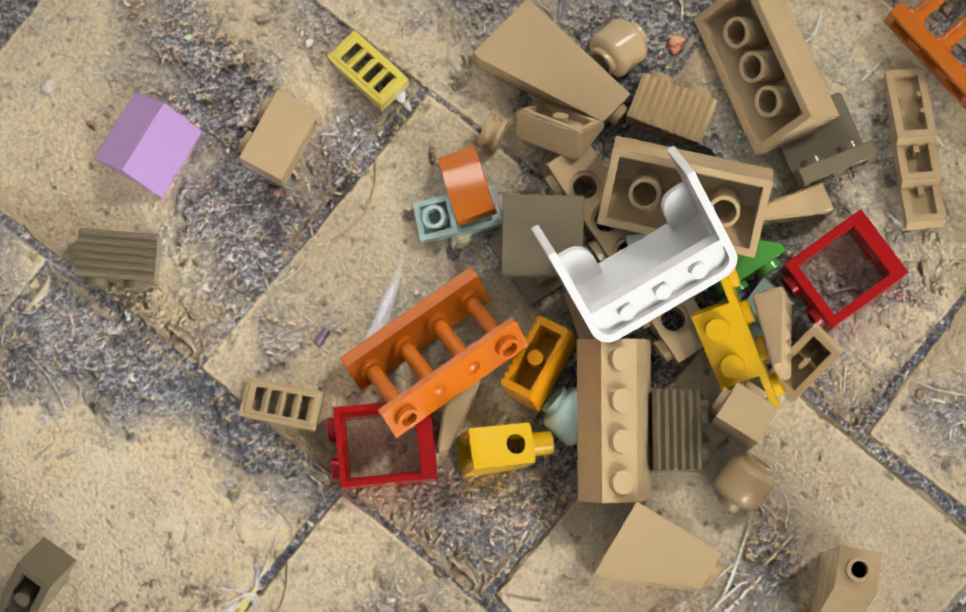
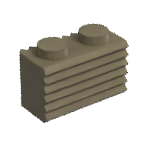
M79 228L74 275L79 280L84 281L85 287L107 289L108 283L111 282L124 284V290L147 292L148 286H158L163 242L159 234Z
M652 389V473L700 472L702 470V463H709V439L701 438V423H708L709 406L708 399H701V389Z

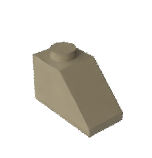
M43 537L17 563L0 598V612H45L64 586L76 559Z

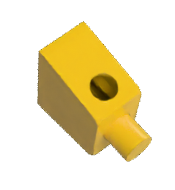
M529 422L469 428L456 438L461 477L523 469L534 464L536 456L554 454V440L551 431L532 433ZM507 442L514 446L515 453L508 450Z

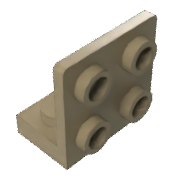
M841 93L830 95L840 116L812 135L779 148L797 190L818 182L826 183L870 165L878 155L872 140L863 143Z

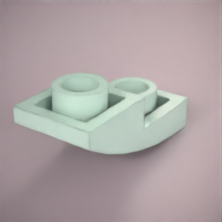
M490 186L489 190L497 214L463 226H459L448 194L413 203L420 241L441 240L502 227L495 188Z

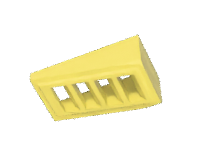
M355 30L327 56V59L381 112L410 86L409 79ZM356 44L361 50L345 63L341 58ZM366 55L371 58L358 73L353 70ZM378 65L382 70L367 83L363 78ZM388 75L392 80L378 93L374 88Z

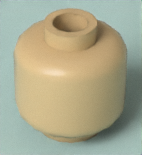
M614 19L591 38L589 56L611 76L622 77L645 59L648 49L645 41V31L635 22H629L625 19Z
M748 451L744 455H731L714 479V486L721 494L717 500L734 513H737L740 508L750 512L755 511L774 486V480L770 475L772 468Z

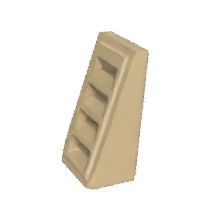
M815 183L768 202L763 225L820 219L830 216L834 209L823 183Z
M776 287L753 295V302L771 365L779 378H782L784 381L791 378L792 304L783 287Z
M248 377L238 416L317 434L326 395L324 392ZM257 388L264 389L260 411L252 410ZM272 392L280 393L275 414L267 413ZM287 396H295L290 417L283 416ZM303 398L308 399L310 402L306 419L300 420L298 417Z
M481 379L444 404L437 447L439 455L447 456L448 452L451 451L480 387Z

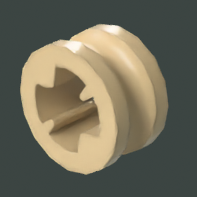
M490 113L483 126L477 145L480 147L489 145L491 151L495 153L504 137L509 120L504 118L502 121H499L495 118V114Z

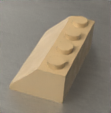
M718 0L694 18L755 155H762L810 136L840 116L786 0Z
M616 135L597 224L648 235L668 223L661 210L662 199L669 189L683 182L666 150L670 147ZM677 149L695 171L736 253L755 258L772 189L773 169Z
M577 339L578 502L632 503L652 500L651 340L618 339L613 342H602L597 339Z

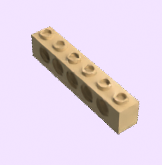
M591 145L577 160L560 155L546 165V174L548 176L544 178V182L552 195L577 196L574 193L573 187L579 182H588L594 187L595 194L588 199H584L583 229L591 240L587 246L598 263L617 253L620 248L627 247L626 236L640 234L619 228L605 232L596 226L595 219L599 215L608 170ZM693 297L665 312H674L681 317V329L677 331L667 330L661 322L663 314L641 326L643 330L648 327L657 339L653 343L657 353L665 363L671 360L675 367H678L704 350L691 318V313L701 310Z

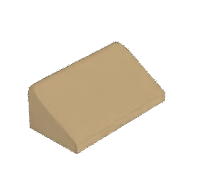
M541 100L518 111L517 137L519 139L573 160L579 159L604 129V123L546 100Z

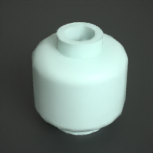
M561 387L545 402L542 411L545 412L543 423L565 445L574 446L577 445V387L568 389Z

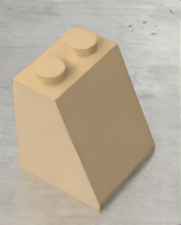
M636 502L631 507L591 576L602 581L696 591L701 589L703 585L705 587L712 586L723 567V564L718 562L722 552L639 502Z

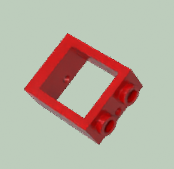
M860 209L786 262L780 269L784 275L780 280L791 296L796 297L799 295L808 307L804 312L813 325L817 323L820 327H823L826 333H829L902 280L909 271L862 209ZM848 232L883 280L834 314L800 269V266Z
M387 403L333 407L334 418H327L329 442H336L338 455L336 458H330L332 481H340V487L343 491L438 481L432 414L416 424L421 471L351 478L346 420L382 417L378 409Z

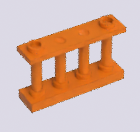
M923 0L915 8H907L901 1L889 12L884 23L966 110V64L960 65L951 55V48L966 36V15L941 37L938 35L934 37L924 26L925 19L946 0Z
M471 267L340 357L343 365L360 390L372 383L387 404L378 409L396 438L529 346L513 317L499 324L484 306L491 298L480 278ZM471 314L485 331L486 335L469 347H466L451 328ZM438 337L453 358L433 371L418 350ZM405 360L420 381L400 394L385 373Z

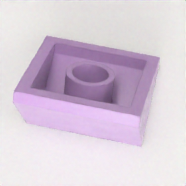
M135 92L94 159L162 199L203 132L165 103Z

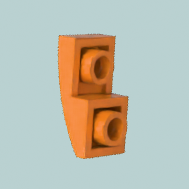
M475 145L438 158L459 226L497 214Z

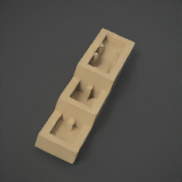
M924 67L885 71L884 79L893 159L905 230L944 227L946 214L940 189L942 175L935 145L937 131Z

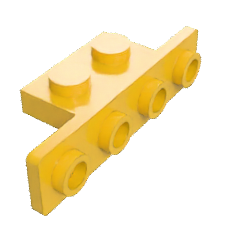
M734 268L727 277L720 280L727 300L691 313V318L720 389L722 390L724 387L728 388L737 382L741 383L759 376L764 390L768 394L769 402L780 409L781 402L779 396L785 394L784 387L777 373L770 374L765 362V360L769 359L763 336L755 337L750 324L756 322L748 299L741 301L735 287L740 286L741 282L736 268Z

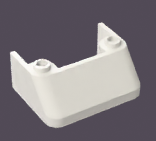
M674 145L666 150L683 182L669 189L662 199L661 210L668 223L600 263H597L588 249L581 246L570 247L556 254L539 225L537 224L531 228L589 330L599 341L613 342L727 277L737 264V253L695 171Z

